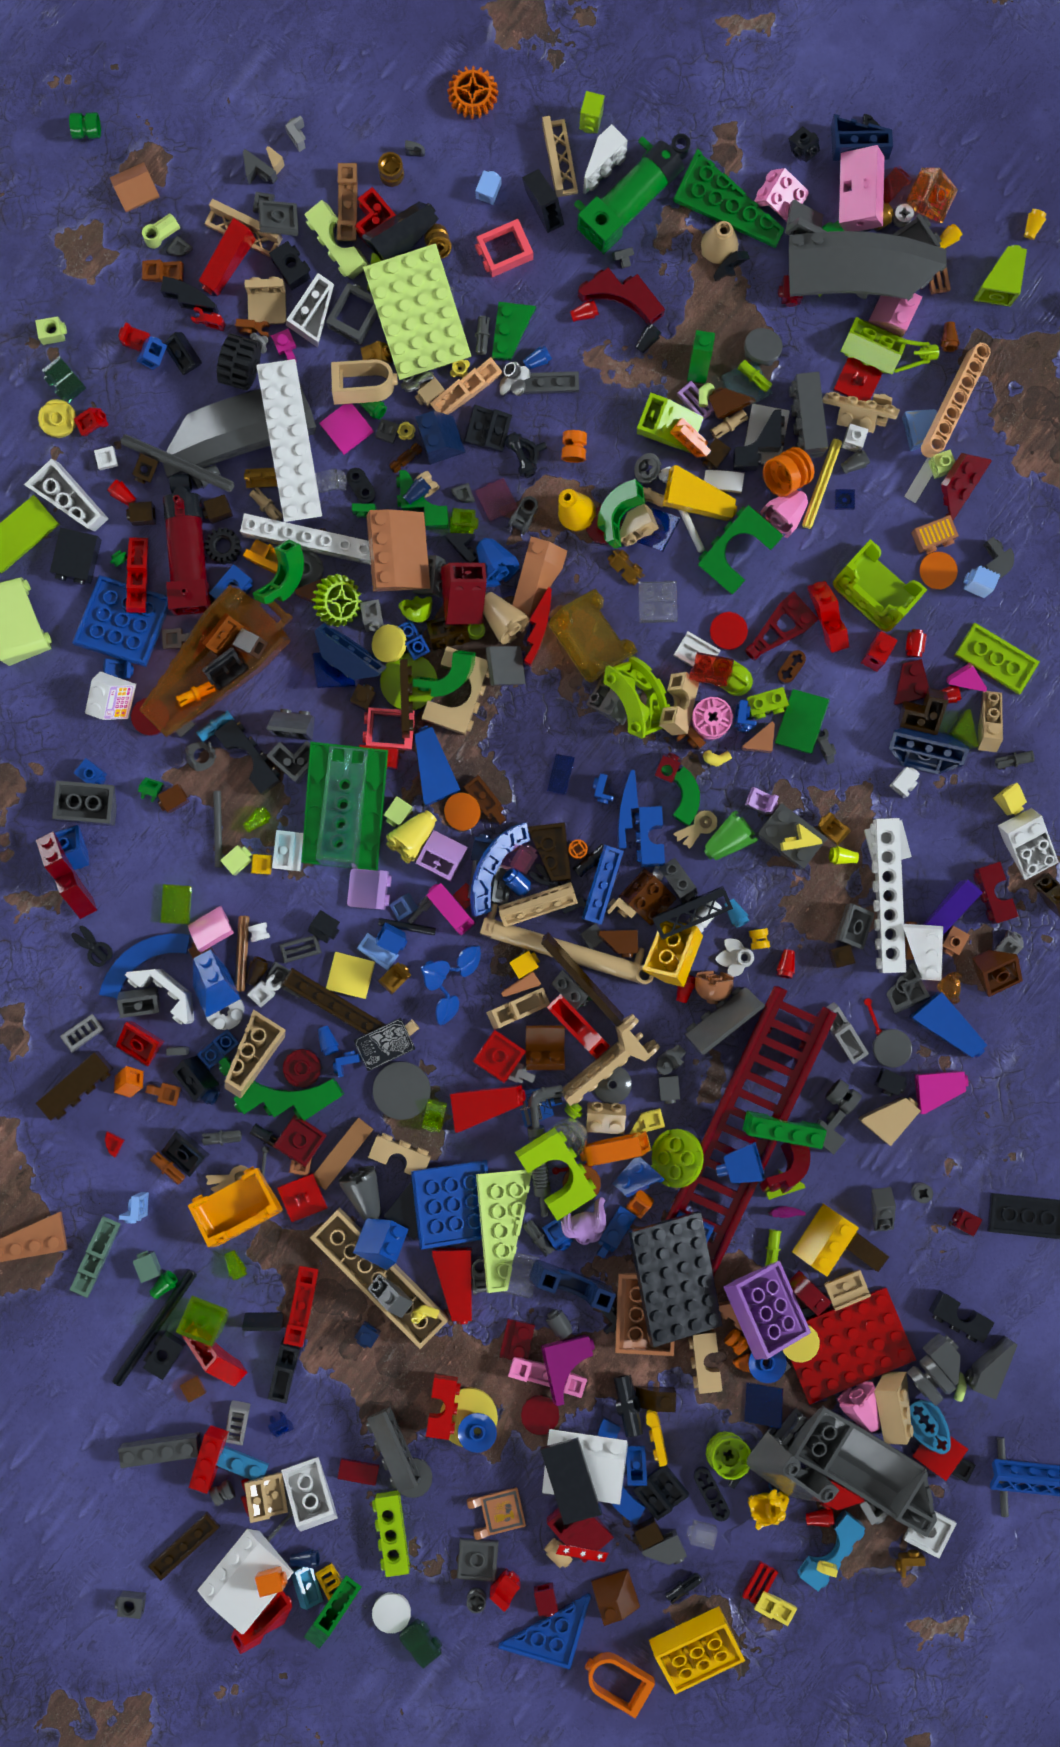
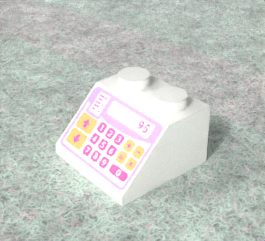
M99 672L91 681L85 714L102 720L128 719L136 684Z

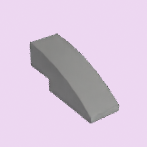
M834 1002L826 1008L837 1013L830 1032L851 1063L855 1064L869 1053L840 1007Z

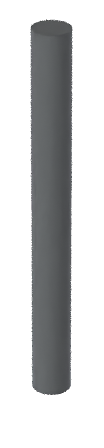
M213 791L215 868H222L223 863L220 861L222 859L221 791Z
M997 1437L999 1460H1006L1004 1437ZM1000 1491L1001 1517H1009L1008 1491Z

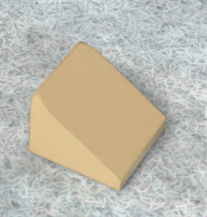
M267 146L266 150L271 165L276 174H278L285 166L283 157Z

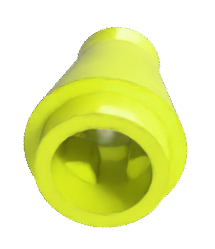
M840 846L831 847L829 852V861L833 862L834 865L857 864L859 860L858 852Z

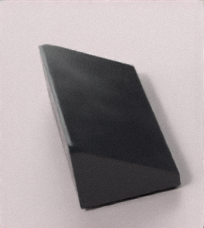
M174 332L164 342L167 345L166 350L182 375H186L202 364V361L182 332Z
M247 1312L244 1315L242 1330L281 1331L284 1326V1314L282 1312Z

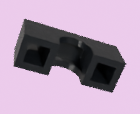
M940 1290L929 1309L933 1314L932 1318L940 1323H943V1321L950 1324L949 1328L958 1333L960 1331L967 1333L966 1337L975 1343L977 1340L984 1343L995 1322L975 1310L972 1311L968 1318L959 1319L957 1310L961 1303Z

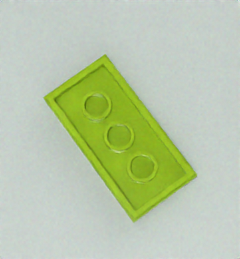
M35 495L31 496L0 523V573L6 571L60 525Z
M973 623L954 654L955 657L967 664L971 663L975 669L1018 695L1022 693L1040 661L977 623Z

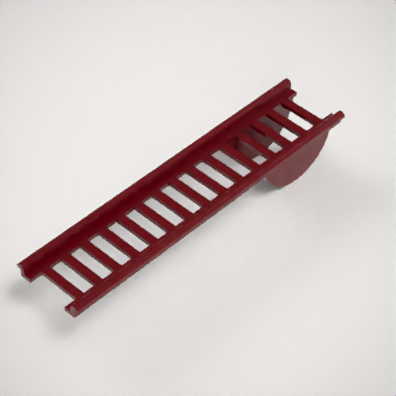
M779 986L773 987L701 1142L703 1150L702 1170L693 1183L680 1188L666 1220L675 1218L678 1211L686 1214L692 1213L686 1210L690 1200L725 1216L721 1225L702 1217L704 1222L714 1226L713 1231L717 1233L713 1242L708 1241L707 1243L713 1277L758 1182L740 1183L736 1191L702 1176L706 1166L716 1170V1166L722 1165V1163L710 1158L714 1149L726 1154L737 1150L719 1142L718 1139L723 1131L750 1144L756 1142L763 1170L777 1144L775 1140L749 1136L746 1132L726 1124L730 1114L745 1120L746 1111L734 1106L738 1096L773 1111L771 1117L787 1121L837 1016V1013L824 1006L815 1016L784 1002L783 999L787 990ZM782 1009L810 1022L807 1031L803 1032L775 1019L778 1010ZM774 1027L802 1041L799 1044L798 1050L767 1037V1034H770ZM762 1044L794 1057L791 1068L760 1055L759 1051ZM754 1062L787 1075L786 1086L784 1087L751 1072L750 1070ZM746 1079L782 1094L778 1104L742 1089ZM697 1184H702L733 1198L729 1208L694 1193Z

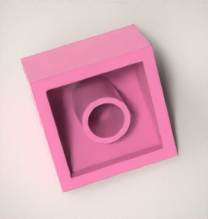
M914 293L913 298L908 301V299L881 295L868 322L903 337L922 296Z

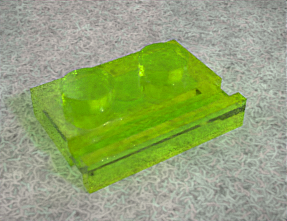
M163 884L160 923H190L192 886Z

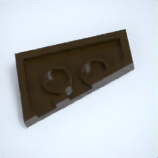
M565 822L528 827V831L551 881L571 880Z

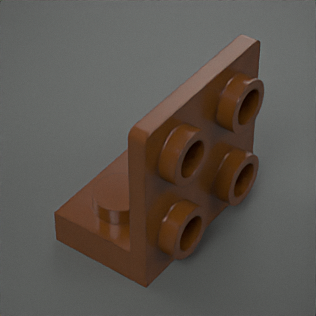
M645 868L619 895L650 926L654 924L652 916L666 911L676 900V897L656 876Z
M526 1026V1070H565V1026Z

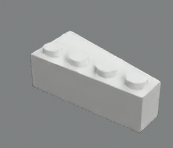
M50 459L24 484L92 531H96L108 520V517L64 467L53 459Z

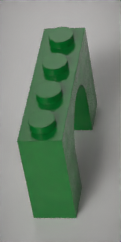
M750 505L747 507L743 506L737 512L738 518L734 522L730 521L723 530L726 532L722 537L717 536L711 543L713 547L710 551L707 552L705 550L698 558L700 560L698 565L732 595L746 579L727 562L725 551L728 542L738 534L747 533L756 537L768 549L772 550L784 536Z

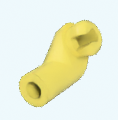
M710 750L703 753L704 761L715 767L732 759L728 750L720 755L714 754Z
M421 1305L412 1311L411 1322L418 1324L427 1316L437 1319L440 1310Z

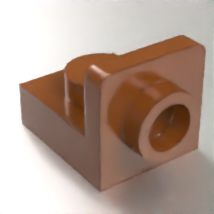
M692 726L689 727L688 734L678 735L675 739L679 742L687 736V742L693 749L697 747L698 750L706 744Z

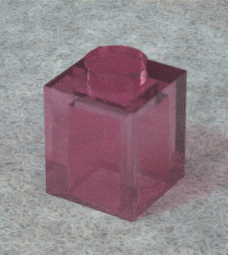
M528 844L526 847L521 845L510 866L527 875L538 857V854L535 853L537 850Z

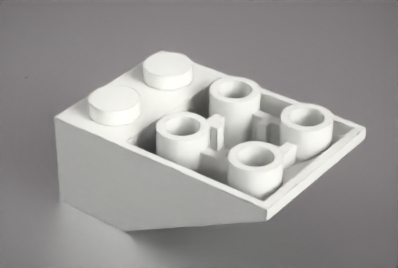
M612 124L597 138L584 177V194L589 190L593 191L603 177L607 178L611 174L612 168L616 165H621L626 159L628 140Z
M1030 808L998 825L1003 841L1025 880L1059 863L1042 815L1034 809Z

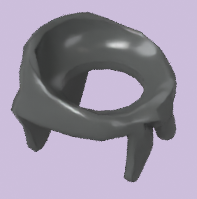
M196 742L185 748L186 761L195 771H204L213 765L216 755L210 742L208 744ZM203 748L208 751L209 759L207 762L198 763L194 759V752L197 749Z

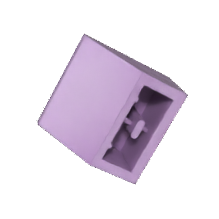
M433 830L416 864L451 881L468 847Z

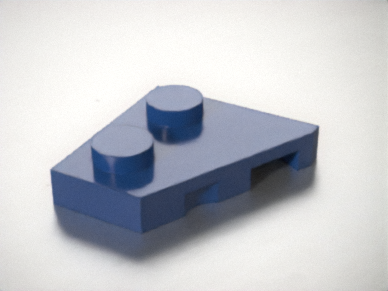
M635 1157L612 1184L626 1197H630L640 1190L643 1191L649 1188V1185L656 1182L661 1183L665 1179L644 1159Z

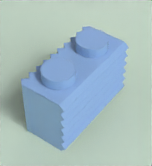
M982 565L976 569L972 568L970 573L968 572L964 578V590L985 598L993 592L1000 574L993 573L992 570L989 571L985 567L982 568Z

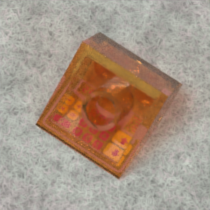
M921 168L906 202L915 212L943 223L958 189L941 168Z

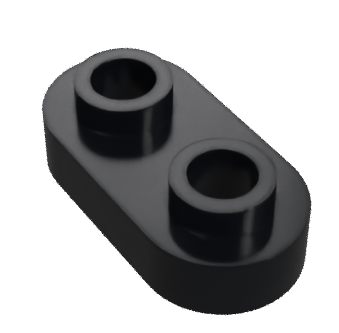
M360 468L350 469L346 478L355 496L362 504L372 503L376 493L366 474ZM358 474L359 478L354 480L353 475ZM367 490L369 491V494L367 496H363L362 492Z

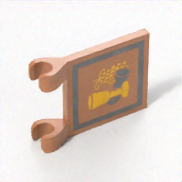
M517 1487L467 1499L469 1509L482 1506L486 1527L473 1530L476 1540L526 1526Z

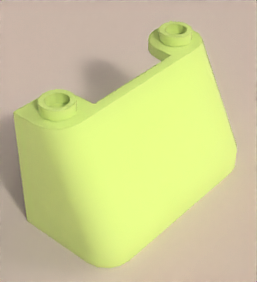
M22 577L0 582V661L8 666L52 649L50 643H52L51 637L48 632L44 633L40 628L28 598L31 587L28 581Z

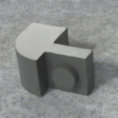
M992 537L983 546L993 558V561L984 567L989 569V571L992 570L993 573L1000 574L999 579H1001L1012 569L1014 553L1011 548L1004 552L1002 543Z
M839 1109L832 1110L827 1115L826 1123L821 1119H818L816 1122L827 1130L823 1147L833 1155L846 1140L834 1130L846 1116Z

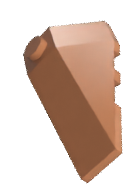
M535 537L530 538L512 604L525 613L528 618L538 606L547 588L551 587L556 577L562 571L567 550L546 540Z

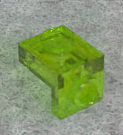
M428 1099L422 1123L423 1129H427L430 1132L441 1131L447 1103Z

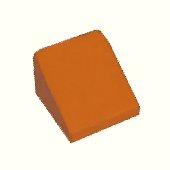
M640 1190L634 1194L625 1208L641 1219L651 1208L654 1199Z

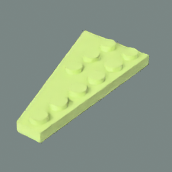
M526 1170L476 1174L487 1293L508 1291L514 1254H516L517 1240L520 1235L526 1208L525 1203L530 1189L532 1171L530 1173H527Z

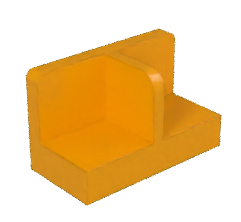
M256 539L251 549H246L243 555L244 558L276 574L278 560L274 547L271 544L267 545Z

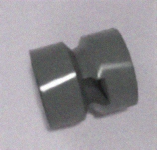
M838 1079L831 1086L825 1096L833 1105L838 1104V1109L846 1115L856 1107L862 1097L856 1090L849 1089V1085L841 1079Z

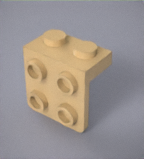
M252 277L250 280H245V289L248 294V320H255V322L267 321L269 324H285L287 320L286 286L283 279L279 277H269V279Z

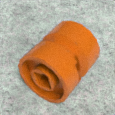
M579 430L564 431L562 444L565 447L562 448L561 460L570 463L585 462L586 449L584 446L587 445V433Z

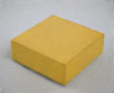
M253 854L251 873L271 875L273 856Z

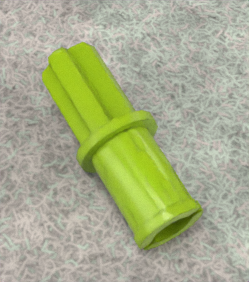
M746 360L738 366L737 370L743 373L750 383L753 382L764 392L771 388L772 383L760 374V370H756Z
M769 1229L768 1246L765 1247L767 1249L765 1266L778 1261V1253L781 1251L779 1245L782 1231Z

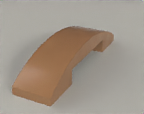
M338 163L337 241H356L357 232L355 224H357L358 218L357 163Z
M360 1118L354 1122L314 1173L318 1185L324 1190L329 1187L374 1130Z

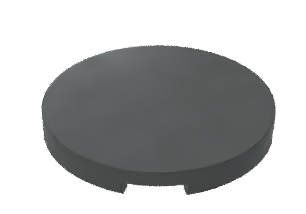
M401 1061L387 1065L379 1072L374 1081V1101L381 1112L393 1119L406 1120L417 1116L424 1110L430 1099L431 1086L427 1075L421 1068L409 1062Z

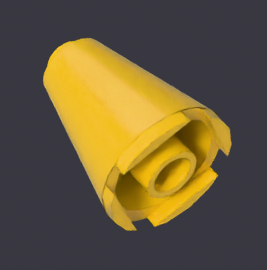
M572 489L563 490L559 495L558 517L561 524L575 532L588 528L596 515L593 501L588 496Z

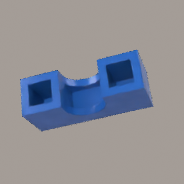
M662 806L639 807L638 813H635V824H639V832H636V843H640V850H637V862H641V867L663 866L665 864L664 844H654L648 837V833L651 830L662 829L663 827Z

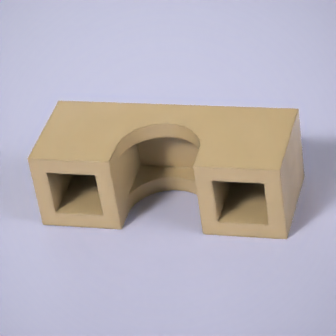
M687 672L671 674L667 691L673 696L674 707L663 708L659 725L671 735L688 734L699 682Z
M386 1133L377 1135L368 1158L386 1165L391 1155L396 1153L402 1154L407 1161L404 1173L411 1175L413 1170L426 1169L431 1159V1156L428 1155L429 1151L419 1147L417 1150L410 1147V1143L400 1140V1143L392 1140L393 1136Z
M711 1329L692 1335V1337L688 1338L689 1349H693L694 1357H690L691 1367L696 1372V1376H693L694 1388H697L699 1394L721 1392L722 1383L719 1368H708L704 1365V1359L708 1354L718 1352L715 1330Z

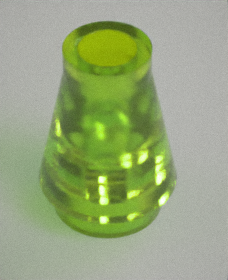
M264 806L257 807L242 825L250 833L269 823L272 816Z
M233 1250L226 1253L225 1258L229 1277H232V1280L235 1281L246 1276L247 1268L236 1251Z

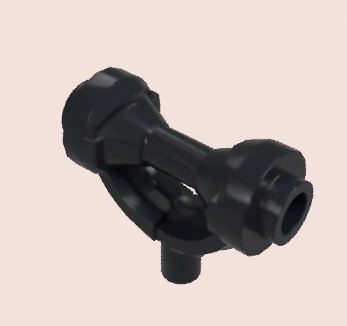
M516 432L507 435L504 443L508 449L516 453L520 461V467L518 468L520 477H532L536 474L539 452L547 449L545 442L535 445L533 441L523 438L521 434ZM522 447L529 452V460L526 458Z

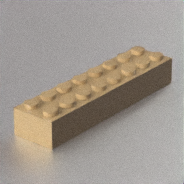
M339 1207L312 1234L310 1239L421 1349L448 1322L449 1317L396 1263L388 1270H385L354 1254L353 1251L362 1229ZM379 1273L404 1291L414 1302L402 1318L388 1312L368 1290V1287ZM421 1305L440 1310L437 1319L427 1316L418 1324L411 1322V1313Z

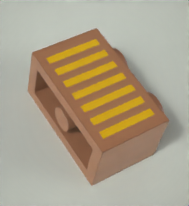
M951 515L915 528L911 532L919 554L926 552V554L932 553L937 550L936 547L941 545L948 547L954 544V540L959 536Z

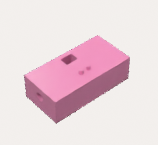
M878 145L841 153L839 224L844 231H863L883 227V153Z

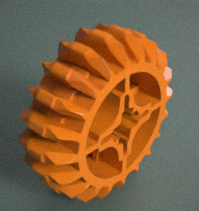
M474 65L471 68L472 70H468L465 66L464 72L458 70V76L453 74V81H449L450 88L447 89L448 101L452 103L451 107L456 109L458 115L463 112L464 118L469 114L472 120L474 115L481 118L482 112L487 115L488 109L493 110V104L497 103L496 97L498 96L497 83L494 82L493 75L489 76L488 70L482 73V67L475 70ZM472 87H474V91H475L474 94H473V98H472V94H471ZM460 97H462V99L468 100L469 103L464 102L460 99Z

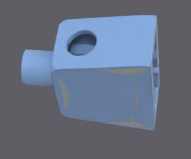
M935 409L906 411L903 414L902 420L910 451L921 448L937 414Z

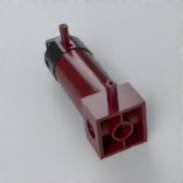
M189 474L170 475L171 494L163 496L170 582H166L168 609L175 616L212 613V596L209 594L211 586L206 578L201 495L192 493V483Z

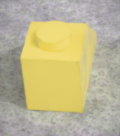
M1018 783L1007 786L993 797L1007 816L1011 814L1017 815L1024 809L1023 805L1027 803Z

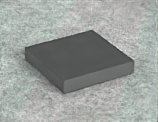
M259 200L260 232L298 236L297 204Z
M493 646L486 648L491 686L526 684L521 646Z
M460 1537L457 1579L496 1582L499 1540H476L474 1538Z

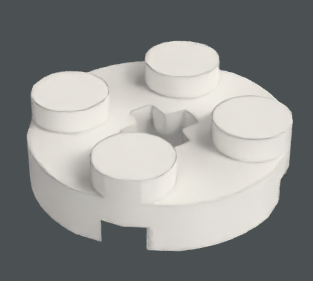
M241 999L227 1006L230 1009L227 1016L220 1014V1011L206 1017L208 1022L220 1030L236 1027L241 1022L244 1013V1004Z

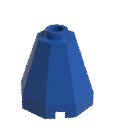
M483 538L478 542L476 552L478 562L485 563L486 587H497L501 585L499 581L504 579L507 582L519 571V562L516 557L494 539Z

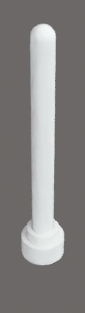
M670 466L662 469L661 473L658 474L659 479L666 484ZM678 510L699 553L704 552L705 548L688 512Z

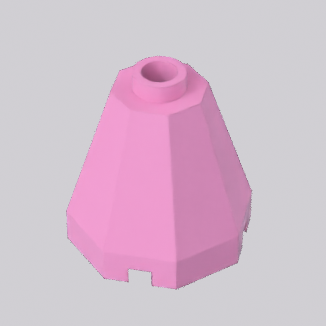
M796 490L788 496H779L769 501L760 513L761 515L765 514V519L779 532L786 534L785 538H788L798 527L808 505L807 495L803 491Z
M863 1382L856 1385L857 1387L854 1389L848 1388L844 1390L837 1398L843 1413L864 1430L871 1433L878 1431L881 1423L874 1392L876 1388L873 1382Z

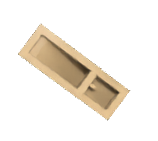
M542 987L486 1013L493 1029H498L547 1007L550 1002Z

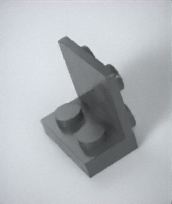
M792 200L785 234L827 232L821 228L823 214L796 200Z

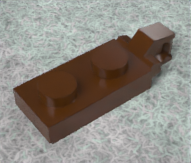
M479 775L463 786L477 800L480 809L490 820L495 818L500 825L506 821L505 817L501 814V811L504 810L502 804Z

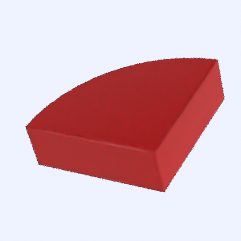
M107 1131L105 1144L109 1154L115 1158L125 1139Z

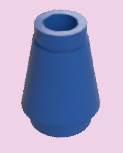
M546 346L538 347L523 362L530 370L549 364L548 361L552 360Z
M329 1026L319 1028L320 1049L324 1056L338 1052L339 1044Z

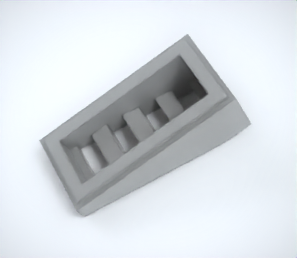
M91 1014L62 1034L60 1038L70 1052L73 1053L104 1029L95 1016ZM91 1021L93 1026L96 1028L95 1031H92V1029L87 1024L88 1022ZM83 1026L89 1032V1035H85L81 1029ZM76 1031L80 1033L83 1038L82 1040L78 1039L75 1034ZM72 1036L76 1044L73 1045L68 1037Z
M235 1400L231 1402L226 1430L229 1433L241 1435L234 1436L228 1433L226 1443L243 1446L250 1403ZM233 1417L242 1418L243 1420L232 1419V1418H233ZM231 1425L240 1426L242 1428L231 1427Z

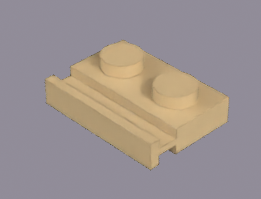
M860 1269L824 1283L835 1311L871 1297Z

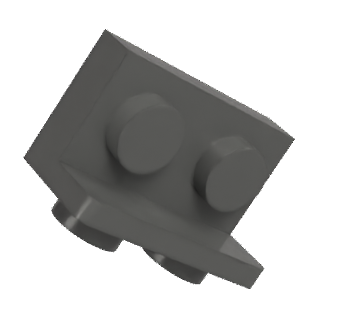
M428 555L430 589L413 590L414 594L442 597L441 567L446 565L445 559L437 555Z

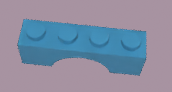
M845 1509L841 1511L834 1521L835 1525L833 1527L837 1538L833 1550L822 1557L808 1556L797 1570L799 1577L818 1592L821 1588L826 1587L830 1577L816 1570L818 1561L836 1564L837 1569H839L843 1558L850 1555L854 1543L861 1540L865 1533L864 1525Z

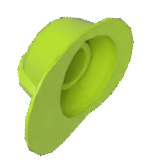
M728 657L719 658L714 661L710 668L712 681L734 696H742L752 687L753 678L751 673L733 659Z

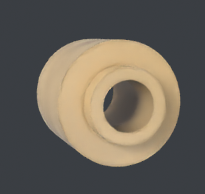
M553 1538L544 1548L547 1552L546 1555L559 1568L562 1566L566 1568L573 1559L570 1556L556 1554L559 1545L564 1544L560 1540L557 1541Z

